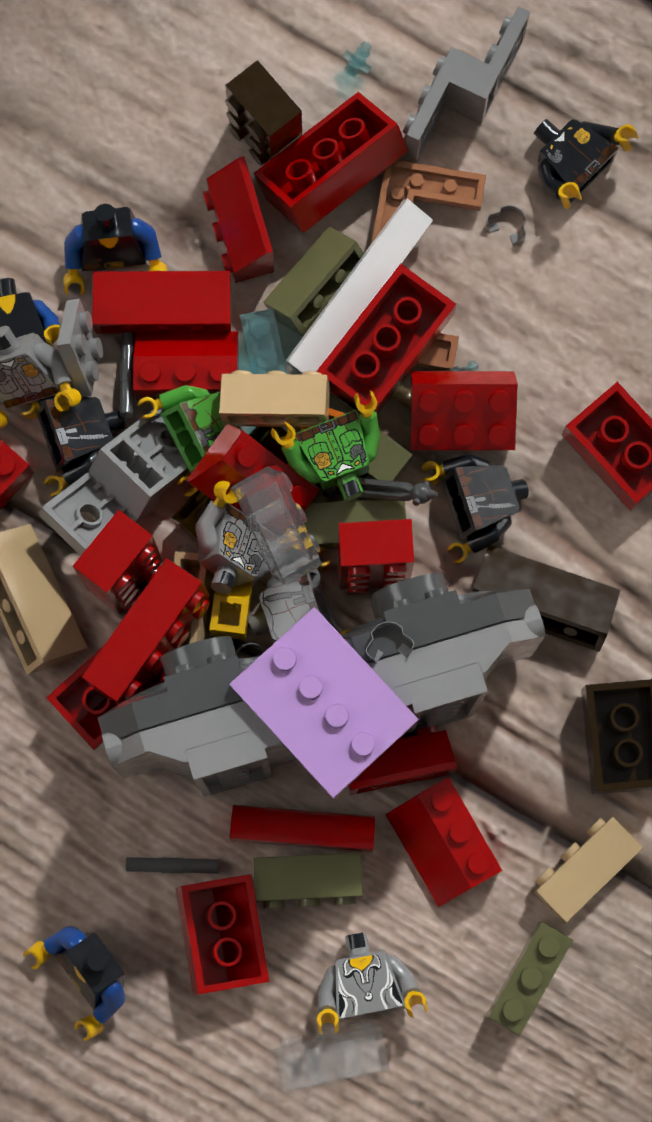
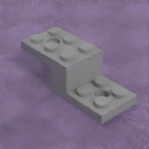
M518 6L513 17L506 16L499 31L501 36L497 45L492 44L484 62L451 47L447 57L440 56L433 71L435 77L432 85H425L418 100L420 106L417 114L409 116L403 129V133H405L404 141L408 148V152L404 155L405 159L417 163L445 107L482 124L525 39L530 11Z
M164 408L157 410L154 417L149 420L139 419L99 450L89 472L41 507L38 515L80 556L118 510H121L133 521L139 523L157 508L168 487L189 471L178 447L166 446L161 441V438H169L174 442L160 415L161 412L165 411ZM80 512L91 513L96 521L88 522L84 520Z

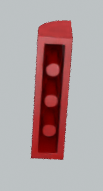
M93 271L92 324L95 334L231 331L230 271Z
M233 805L229 839L234 842L372 853L374 848L375 816Z

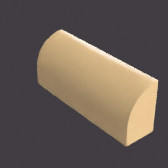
M31 524L0 532V617L27 675L60 664L88 648Z

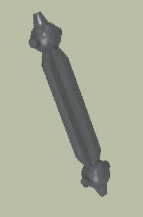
M358 478L364 494L359 496L361 498L392 501H410L413 499V505L419 506V504H425L430 499L438 497V493L429 487L430 483L428 481L413 486L408 482ZM319 483L316 484L317 487L324 491L323 495L325 497L341 493L337 486L323 489Z

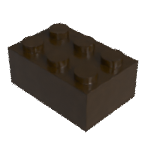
M258 60L225 85L227 98L225 103L228 107L226 115L229 118L228 128L238 141L244 139L251 147L249 152L260 166L267 163L302 136V110Z
M652 679L585 685L581 689L592 795L652 790Z

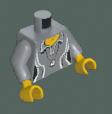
M362 932L345 936L349 957L335 960V965L329 967L325 972L318 991L319 1014L317 1016V1031L319 1034H322V1025L332 1023L335 1033H338L339 1019L402 1006L406 1007L407 1014L411 1018H414L411 1010L414 1005H423L425 1012H428L429 1009L426 998L420 993L413 973L397 956L386 955L385 950L370 953L367 934Z

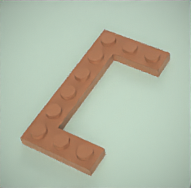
M401 160L395 161L384 170L372 242L402 201L407 198L412 203L416 200L480 211L486 175ZM440 333L415 366L441 371H453L459 336Z

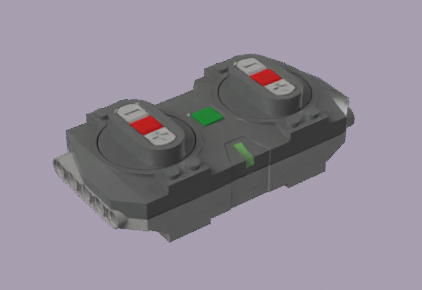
M438 572L409 578L376 591L372 596L371 602L375 620L342 635L349 645L419 719L405 733L408 736L415 734L416 730L420 728L438 727L473 716L488 692L485 683L488 676L511 662L531 657L545 638V629L530 589H502L458 595L456 590L448 591L443 573ZM395 622L401 625L403 633L414 641V648L409 656L405 657L397 651L402 643L409 648H412L413 644L402 636V630L397 626H381L372 634L374 640L367 649V653L373 659H375L378 649L383 652V655L376 663L366 655V647L372 640V630L380 623ZM221 636L194 642L162 655L160 659L166 676L164 677V683L151 687L125 700L98 717L110 765L123 779L145 772L167 771L194 780L204 797L272 777L270 768L296 760V758L230 687L229 684L259 657L238 660L231 636Z

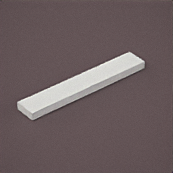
M408 198L404 199L291 352L285 363L300 375L305 371L317 372L400 263L402 264L433 219Z

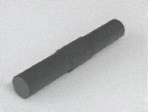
M124 332L121 337L120 417L123 418L133 417L134 411L133 355L135 334L132 332Z
M126 857V871L218 874L219 859Z

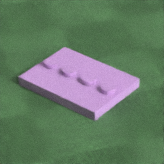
M315 607L229 684L333 799L419 720Z

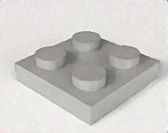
M79 298L66 300L57 348L67 372L72 378L74 388L80 392L81 397L92 396L94 382L99 378L98 362L103 357V346L100 338H95L92 330L91 315L88 311H84Z

